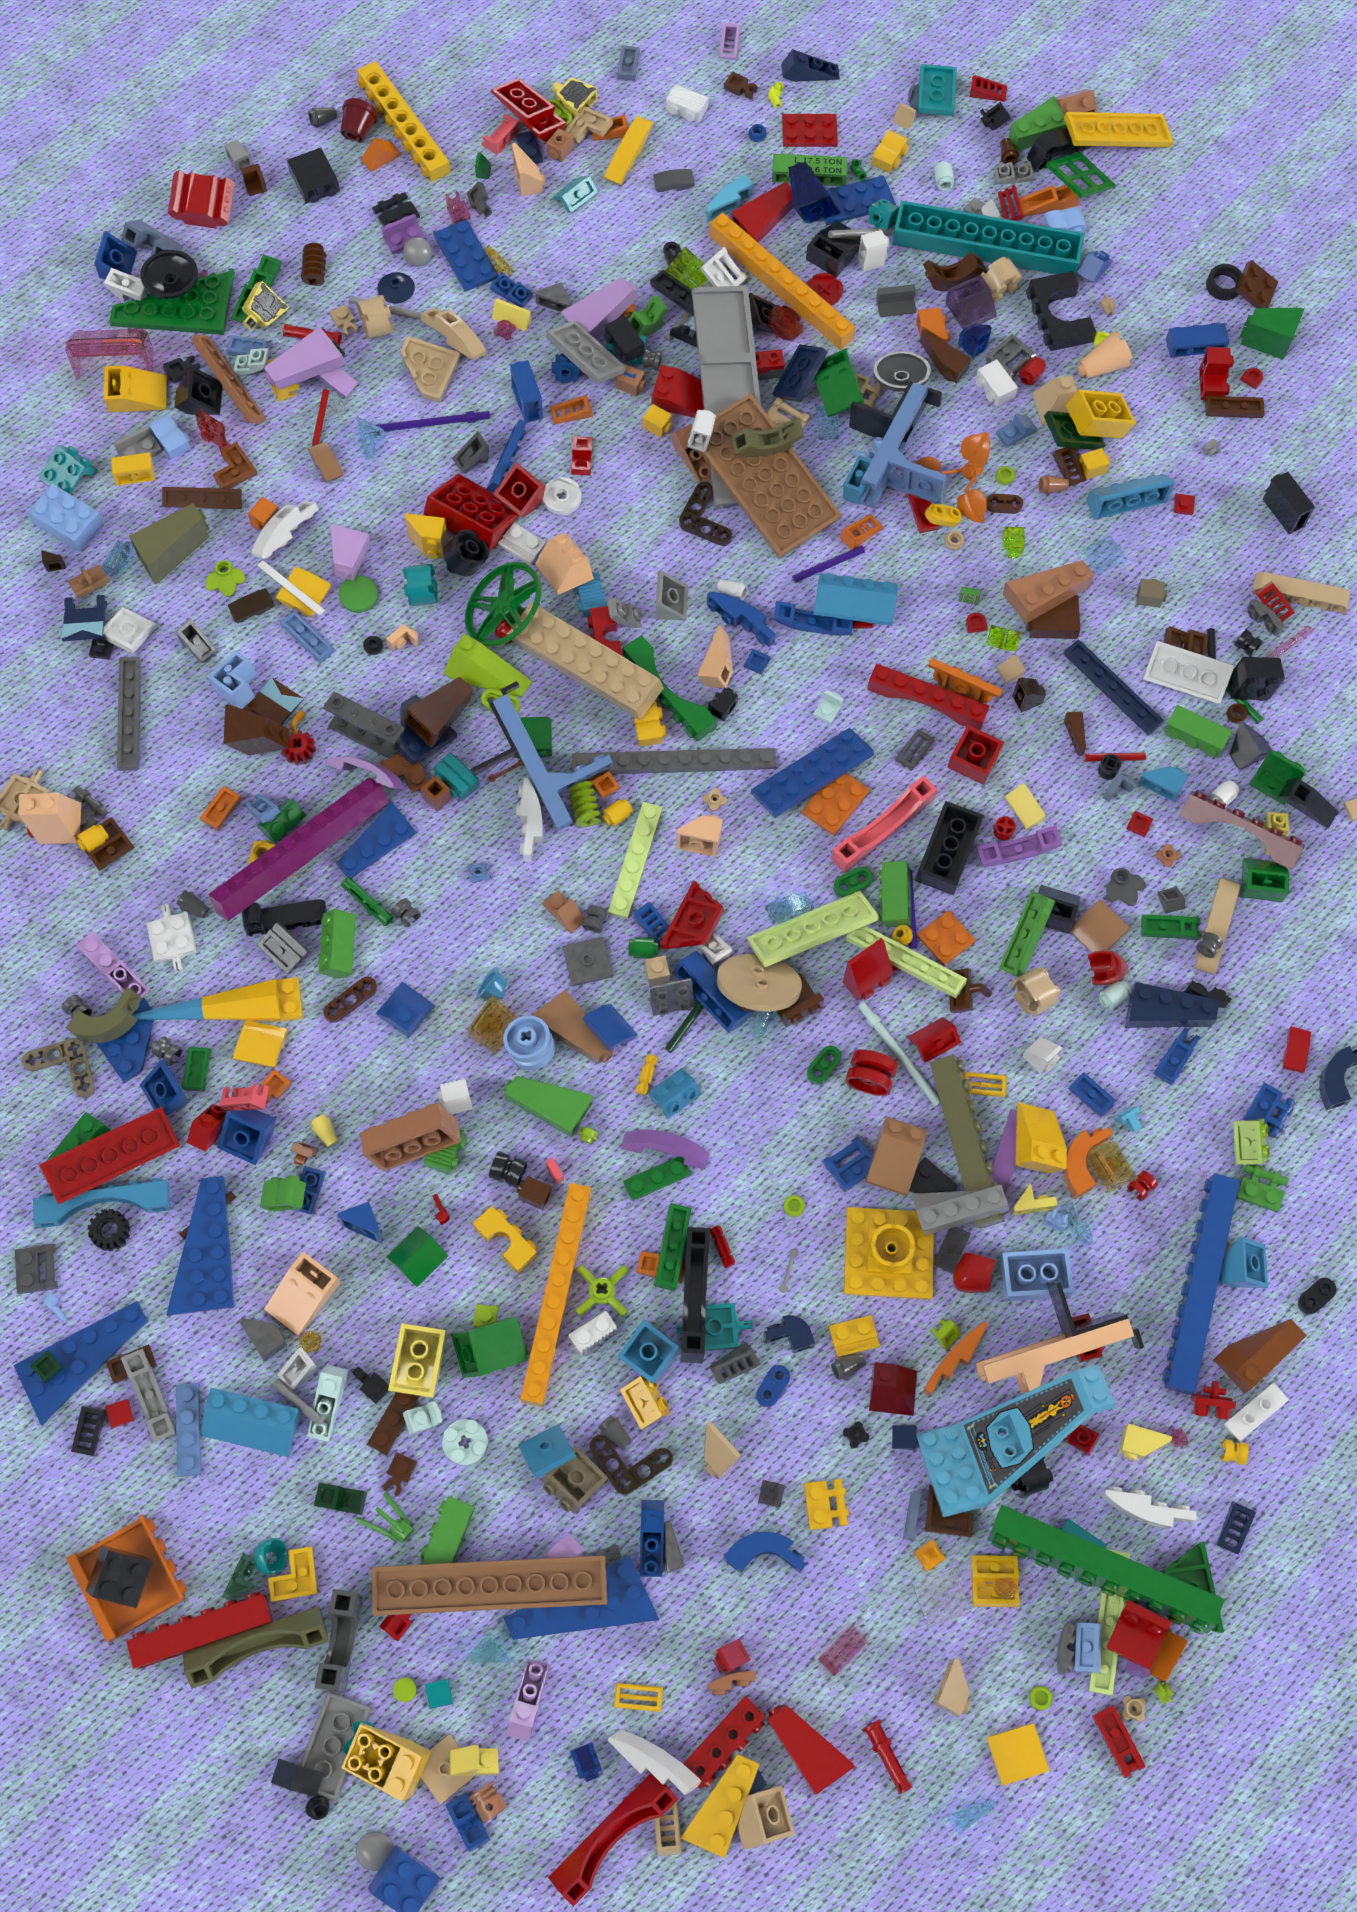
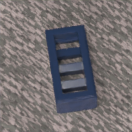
M1232 1501L1216 1545L1239 1555L1256 1512ZM1239 1511L1245 1514L1246 1518L1243 1519L1235 1514ZM1233 1519L1242 1523L1243 1527L1240 1528L1232 1524ZM1229 1529L1240 1532L1239 1537L1229 1533ZM1226 1537L1237 1541L1235 1548L1227 1545L1231 1543L1224 1541Z

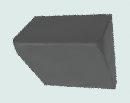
M1177 887L1157 892L1165 914L1185 909V898Z

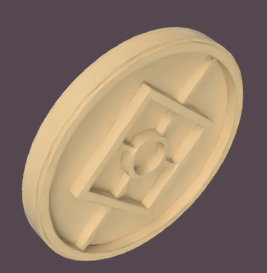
M756 954L737 955L727 959L721 964L717 974V986L726 998L741 1007L756 1011H778L785 1009L798 1000L802 988L801 979L791 966L783 961H779L764 968Z

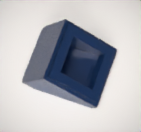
M892 1426V1449L915 1450L917 1426Z

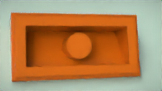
M1168 1630L1155 1657L1150 1675L1161 1682H1166L1188 1641Z

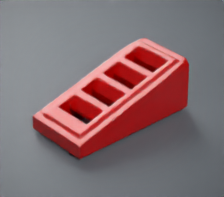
M973 75L970 97L1006 101L1007 85Z
M1272 581L1255 593L1260 601L1271 610L1279 603H1283L1281 607L1273 611L1277 615L1283 609H1288L1286 613L1279 617L1282 622L1295 613ZM1272 590L1275 592L1267 599H1264V596ZM1276 596L1279 597V599L1271 605L1268 604V602L1274 599Z

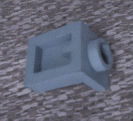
M1118 772L1106 790L1103 799L1110 802L1112 797H1118L1122 789L1131 792L1135 782L1128 775Z

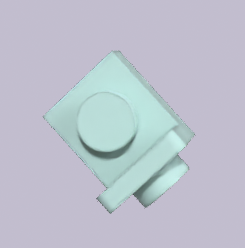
M826 690L813 716L831 725L842 708L843 698L836 692Z
M431 1401L425 1406L406 1410L402 1413L410 1435L432 1429L442 1422L441 1410L437 1406L436 1401Z

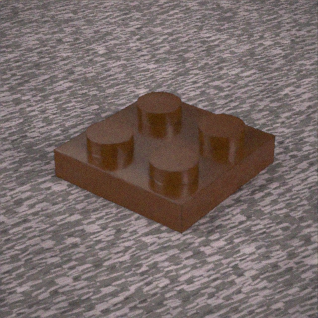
M1250 260L1245 265L1235 292L1255 308H1268L1278 281L1253 260Z

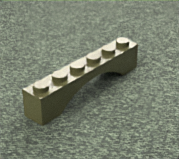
M320 1606L183 1652L184 1673L191 1689L215 1681L230 1667L254 1654L284 1647L309 1649L329 1642L327 1627Z

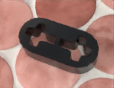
M673 241L667 242L664 245L663 254L671 272L677 275L684 273L687 263L679 244ZM669 249L675 250V255H672ZM675 261H677L678 264L681 265L680 268H678V266H675Z

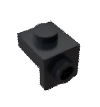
M1001 102L986 113L983 109L980 110L983 116L980 120L986 128L989 126L992 131L1011 119Z

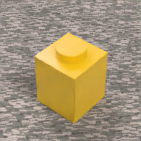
M652 404L642 417V428L662 438L665 433L669 434L673 428L672 414Z
M1102 448L1081 454L1079 459L1086 479L1107 473L1110 465V458L1104 453Z

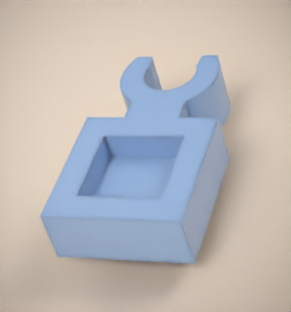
M1053 1209L1052 1212L1046 1214L1042 1224L1063 1233L1069 1222V1215H1063L1057 1212L1058 1210Z

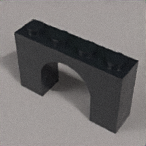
M1073 271L1032 279L1026 289L1028 300L1031 299L1033 303L1032 312L1038 317V328L1043 330L1044 344L1049 346L1050 352L1092 343L1096 336V329L1091 317L1064 321L1056 318L1049 310L1048 305L1052 302L1076 296L1079 285Z

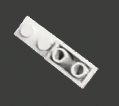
M303 501L298 506L287 504L281 508L259 534L251 551L252 556L265 559L270 557L276 549L284 547L287 541L293 538L290 531L296 529L302 521L313 517V514L319 510L316 503Z
M524 778L523 785H519L518 797H521V804H517L516 816H519L520 823H523L522 836H525V842L520 844V855H523L525 862H532L534 843L543 844V822L537 794L529 779Z
M1108 1487V1490L1102 1492V1497L1120 1512L1155 1527L1169 1529L1173 1527V1520L1192 1523L1197 1518V1511H1191L1189 1506L1176 1505V1508H1169L1166 1503L1153 1502V1505H1151L1152 1496L1145 1495V1491L1131 1490V1493L1122 1492V1488Z

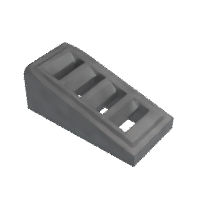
M744 1342L710 1365L709 1368L720 1385L756 1368L761 1363L752 1347L747 1342ZM723 1368L725 1373L721 1374L719 1369Z
M670 1521L666 1522L664 1526L667 1574L683 1569L685 1566Z

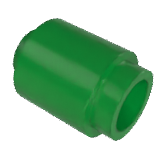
M634 937V939H629L628 956L650 959L654 955H658V942H654V938Z

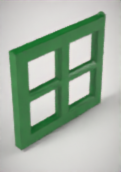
M1081 152L1049 161L1046 164V167L1080 199L1116 188V184ZM1080 160L1090 170L1081 171L1073 162ZM1066 165L1074 175L1067 176L1058 167ZM1095 174L1104 183L1097 185L1088 175ZM1080 178L1089 188L1082 190L1073 180Z

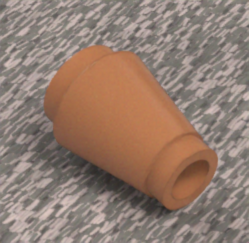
M1045 475L1040 477L1038 488L1044 494L1067 491L1069 481L1068 479Z

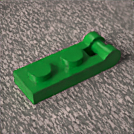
M1143 914L1141 917L1142 937L1200 940V932L1198 931L1200 918L1147 914ZM1185 925L1189 926L1190 930H1185Z

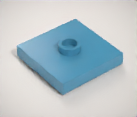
M559 1424L518 1445L535 1479L576 1458Z

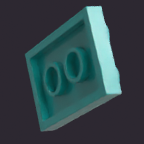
M921 64L917 113L954 116L957 67Z

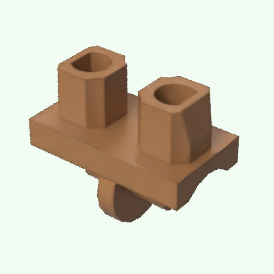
M100 564L87 571L82 569V574L68 580L78 599L89 595L90 592L106 586L110 582Z

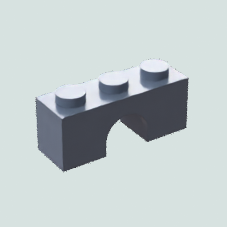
M140 219L125 222L121 240L135 249L147 248L152 250L151 256L164 250H183L181 244Z

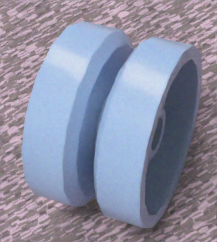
M525 1015L516 1018L508 1025L504 1032L503 1041L512 1061L524 1070L543 1068L551 1061L555 1054L556 1045L547 1024L536 1016Z

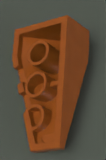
M1289 1319L1228 1345L1213 1360L1245 1394L1260 1382L1307 1335L1292 1319Z

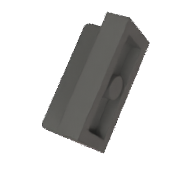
M915 285L878 288L876 302L879 316L889 317L916 313L914 301Z

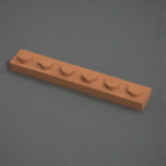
M195 334L191 341L196 346V350L212 369L226 393L230 395L235 406L243 414L244 419L248 423H263L266 417L211 338Z

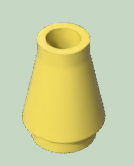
M326 1114L320 1115L310 1122L312 1125L311 1129L325 1143L327 1148L333 1143L338 1142L330 1117L327 1118Z

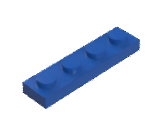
M519 419L512 429L486 488L489 491L494 492L504 480V473L509 471L513 463L510 459L512 456L515 457L520 446L517 443L519 440L522 441L526 434L524 428L527 422Z

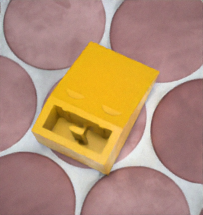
M124 365L104 366V401L108 412L167 410V375Z
M360 1723L341 1768L403 1802L413 1796L432 1751L409 1739Z

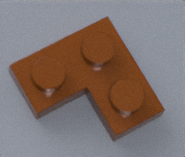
M237 442L220 450L221 456L228 464L227 467L213 474L220 488L231 489L257 475L255 467Z
M401 754L378 762L392 771L398 778L403 776L411 794L421 790V787L428 782L420 762L411 765Z

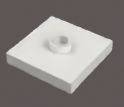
M122 607L104 626L103 637H105L106 641L133 654L156 629V623Z

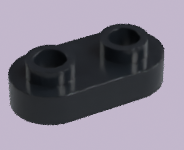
M1329 1278L1317 1280L1299 1297L1298 1307L1300 1311L1307 1315H1313L1335 1296L1337 1291L1335 1283ZM1323 1285H1326L1329 1288L1328 1292H1325L1323 1290ZM1308 1299L1313 1301V1306L1308 1305Z

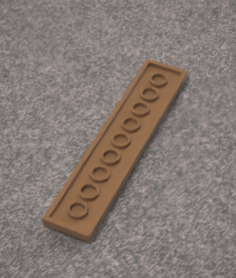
M606 1555L371 1567L372 1616L608 1604Z

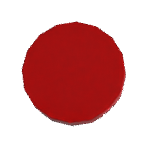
M819 273L807 282V285L831 306L838 303L842 297V283L832 274Z

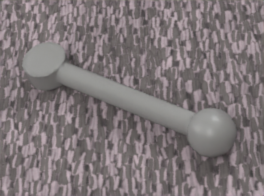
M796 1249L790 1250L791 1257L783 1284L779 1287L782 1293L788 1290V1279L794 1259L798 1256Z

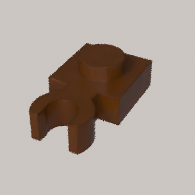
M732 71L725 81L723 89L738 96L744 93L746 98L752 99L753 92L751 91L757 93L758 86L754 83L748 84V78Z
M396 1452L387 1471V1474L392 1476V1478L384 1484L383 1490L387 1492L390 1485H395L397 1489L394 1495L399 1496L401 1493V1481L409 1482L417 1461Z

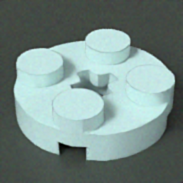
M461 1419L455 1421L443 1434L442 1446L444 1453L455 1464L463 1466L475 1464L481 1460L488 1446L487 1434L484 1428L475 1420ZM461 1437L471 1438L472 1442L469 1443V1448L465 1449L464 1446H459V1442L462 1441Z

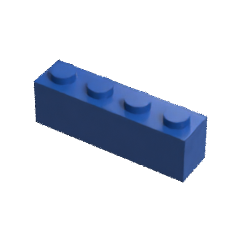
M697 950L681 959L672 972L679 980L691 978L693 996L728 1033L745 1023L753 1012L751 1009L748 1013L721 993L717 986L718 973Z

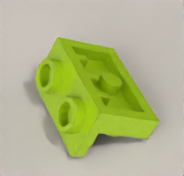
M1264 1118L1233 1121L1236 1164L1265 1163L1270 1156V1149L1266 1145L1268 1125L1265 1124Z

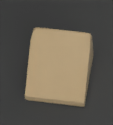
M900 102L893 123L908 130L914 122L916 110Z
M1017 655L1010 657L996 667L1006 684L1023 677L1025 673V668Z

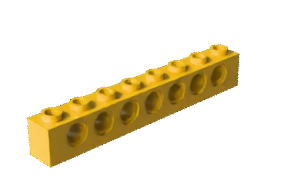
M374 61L357 69L358 78L356 81L360 89H365L368 100L375 103V109L378 114H383L386 125L393 128L396 139H401L404 150L412 154V160L415 165L419 164L425 178L428 177L431 182H434L450 174V162L379 64Z

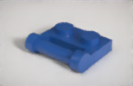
M856 1137L850 1145L832 1157H826L822 1160V1163L843 1191L846 1192L867 1178L872 1154L861 1139ZM856 1150L861 1153L839 1169L835 1166V1164Z

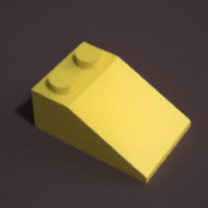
M401 1323L388 1391L429 1398L434 1397L448 1337L446 1330Z

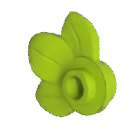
M221 560L215 565L214 572L207 576L206 588L208 591L219 589L223 595L231 597L236 591V584L245 583V575L242 570L234 568L230 562ZM222 569H228L226 572H221Z

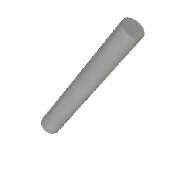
M279 1380L273 1382L272 1387L316 1425H320L323 1422L322 1416Z

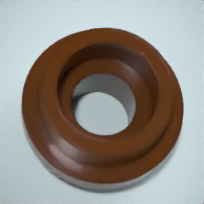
M1233 704L1227 709L1226 715L1231 722L1240 723L1241 720L1244 721L1246 719L1247 711L1242 704ZM1233 712H1238L1240 716L1234 715Z

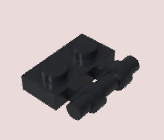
M406 192L396 193L392 195V198L386 201L382 200L377 203L378 205L372 207L374 214L382 211L383 214L378 216V220L383 227L412 214L420 218L419 212L411 201L402 202L408 199ZM394 205H397L396 208H394V209H392V210H390V211L388 210V208H390V207H392V206H394Z

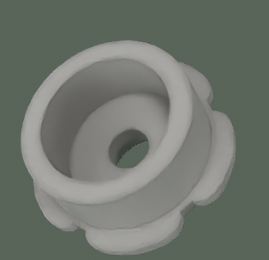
M1215 439L1207 442L1202 447L1204 455L1209 454L1211 457L1220 451L1219 446L1221 443H1217Z

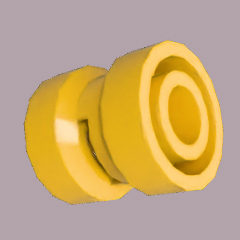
M1224 1439L1222 1448L1226 1449L1225 1455L1220 1457L1221 1461H1234L1237 1465L1245 1466L1249 1453L1248 1443H1234L1232 1440Z

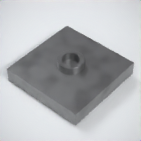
M603 937L562 946L572 987L613 977Z

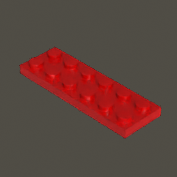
M162 1107L41 1163L39 1167L59 1205L179 1147L180 1144Z

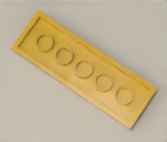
M1066 112L1064 116L1074 146L1171 147L1173 144V139L1163 114Z

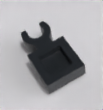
M192 355L187 357L186 361L178 358L164 363L163 369L172 383L183 379L189 366L200 369V364H191L195 361V356Z

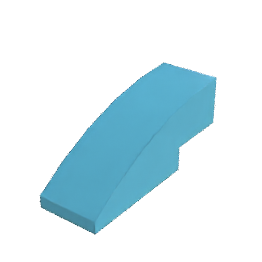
M746 174L726 185L712 199L706 208L707 222L715 219L722 212L727 214L739 208L741 200L752 196L753 184Z

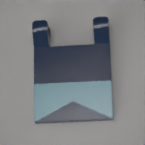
M97 595V607L75 609L73 597L64 599L65 612L62 641L103 639L107 609L105 595Z

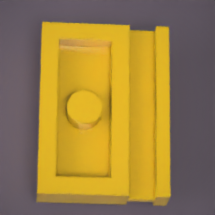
M872 1315L828 1326L837 1358L880 1347Z

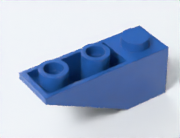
M641 1500L639 1576L662 1577L664 1500Z

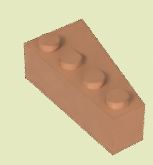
M1080 560L1008 581L1005 584L1003 596L1026 624L1089 588L1094 574L1085 562Z

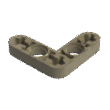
M77 1038L68 1039L29 1051L23 1055L22 1064L31 1072L67 1062L76 1094L81 1098H88L94 1094L95 1084L86 1049L81 1040ZM73 1044L80 1047L77 1049L79 1057L83 1056V1058H75V1054L69 1051L72 1049ZM51 1051H59L60 1055L56 1060H49L48 1055ZM41 1053H43V1057L46 1061L45 1063H43V1061L40 1059L42 1058L40 1055ZM31 1057H34L35 1059H40L35 1061L34 1066H31L30 1063H27L30 1061ZM77 1064H85L84 1072L79 1074L74 1072ZM80 1078H84L87 1086H90L87 1088V1092L79 1090L82 1088Z

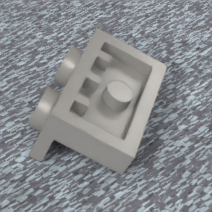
M149 426L139 428L135 432L121 437L114 442L119 456L150 452L151 457L162 452Z

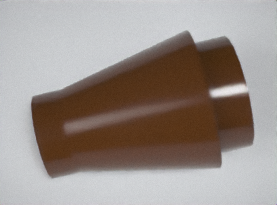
M1004 138L1000 142L1001 161L1004 164L1012 162L1014 165L1018 161L1019 153L1011 143V140Z

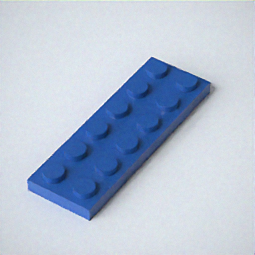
M848 728L751 789V793L776 818L874 756V750L851 728Z

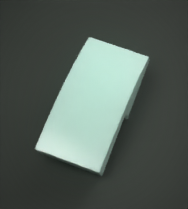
M268 348L251 349L250 354L237 355L234 373L236 375H247L262 370L267 365L270 350Z

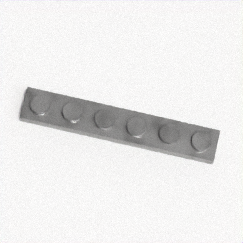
M140 657L119 658L118 771L139 770Z

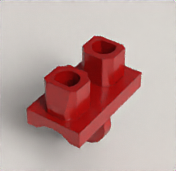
M1212 1381L1211 1387L1203 1386V1393H1210V1395L1199 1393L1191 1395V1400L1194 1402V1414L1197 1416H1207L1210 1405L1216 1406V1418L1228 1420L1231 1408L1235 1409L1236 1402L1232 1401V1398L1218 1396L1226 1395V1389L1219 1388L1218 1381Z

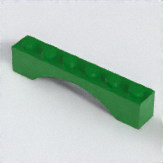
M642 635L623 647L624 658L660 679L664 688L658 696L660 704L664 709H669L673 713L672 717L676 723H682L686 734L690 738L694 737L698 742L716 729L717 720L705 706L682 699L664 684L655 666L654 648Z

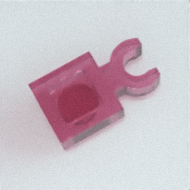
M455 191V198L453 199L446 194L447 211L452 223L456 224L466 219L471 220L464 200L460 201L459 193Z

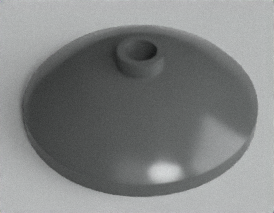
M895 351L881 356L875 362L873 375L876 381L883 387L896 392H904L910 381L925 385L930 378L931 367L925 358L916 353Z

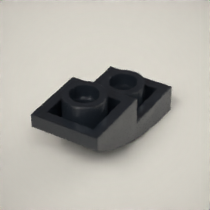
M1193 980L1184 991L1185 993L1220 1000L1219 1008H1226L1232 1000L1224 990L1214 987L1209 993L1205 986Z

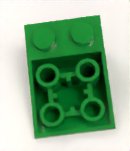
M847 349L825 357L824 362L815 375V381L829 418L850 409L853 401L861 404L864 403L855 365Z

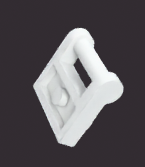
M725 247L716 252L700 268L714 287L739 286L748 277L745 272H741L730 258ZM720 258L725 262V264L729 267L732 273L736 276L735 280L726 270V268L722 265V263L719 261Z

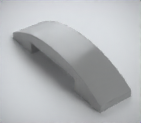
M143 1348L121 1357L128 1378L132 1382L145 1415L146 1424L153 1442L175 1434L176 1431L163 1394Z

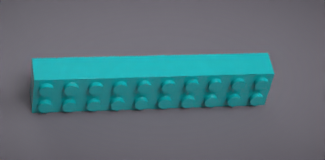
M901 200L892 245L963 258L970 252H973L981 257L982 261L990 263L1002 257H1006V259L1009 257L1018 268L1051 274L1073 271L1076 277L1085 233Z

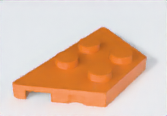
M931 658L928 664L929 668H934L935 670L933 677L938 682L937 685L939 687L981 703L991 701L994 696L999 698L1003 689L983 681L978 676L969 675L958 667L949 666L934 658Z

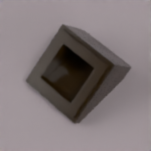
M41 551L42 563L46 571L51 572L67 568L62 556Z

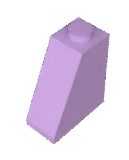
M331 524L334 574L341 579L354 581L370 547L369 534Z

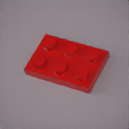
M782 114L783 147H837V115Z

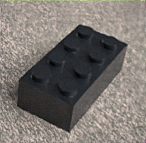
M945 801L915 881L954 895L984 815Z

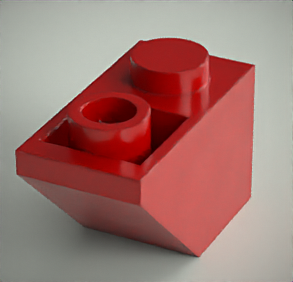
M212 1103L192 1121L186 1143L206 1152L215 1143L222 1131L228 1110Z

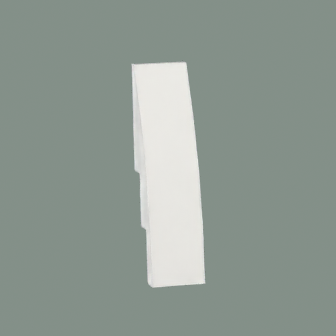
M620 1730L608 1739L640 1774L649 1770L663 1785L671 1781L684 1795L696 1789L701 1782L680 1761L639 1736Z

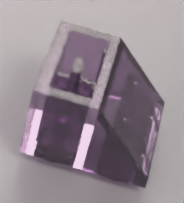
M981 275L948 289L945 303L963 331L997 316L991 290Z

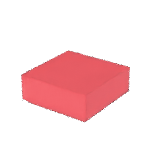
M553 1157L547 1160L546 1168L555 1183L559 1184L564 1181V1175Z

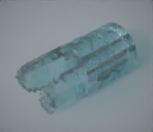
M117 540L102 564V569L107 573L117 576L129 557L133 544L128 541L123 543Z

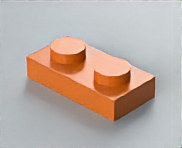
M223 786L203 812L200 820L218 831L242 799L241 796Z

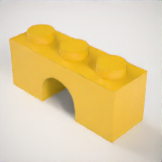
M491 1206L472 1223L473 1228L488 1243L498 1236L507 1237L511 1241L509 1249L503 1254V1259L519 1275L538 1257L536 1252L538 1248L530 1239L526 1241L521 1236L522 1231L517 1225H510L506 1221L508 1217L500 1208L496 1210Z

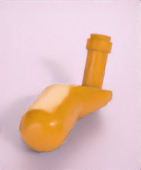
M302 710L297 712L290 723L289 728H292L294 734L298 732L295 726L305 716V712Z

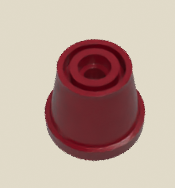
M358 98L347 99L342 106L343 117L340 133L346 139L362 143L373 124L377 123L379 114L375 107L367 101Z

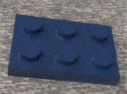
M799 344L772 395L784 400L801 402L828 352L821 347Z

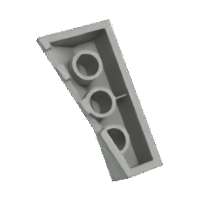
M1002 1184L984 1190L912 1194L925 1236L1010 1211Z

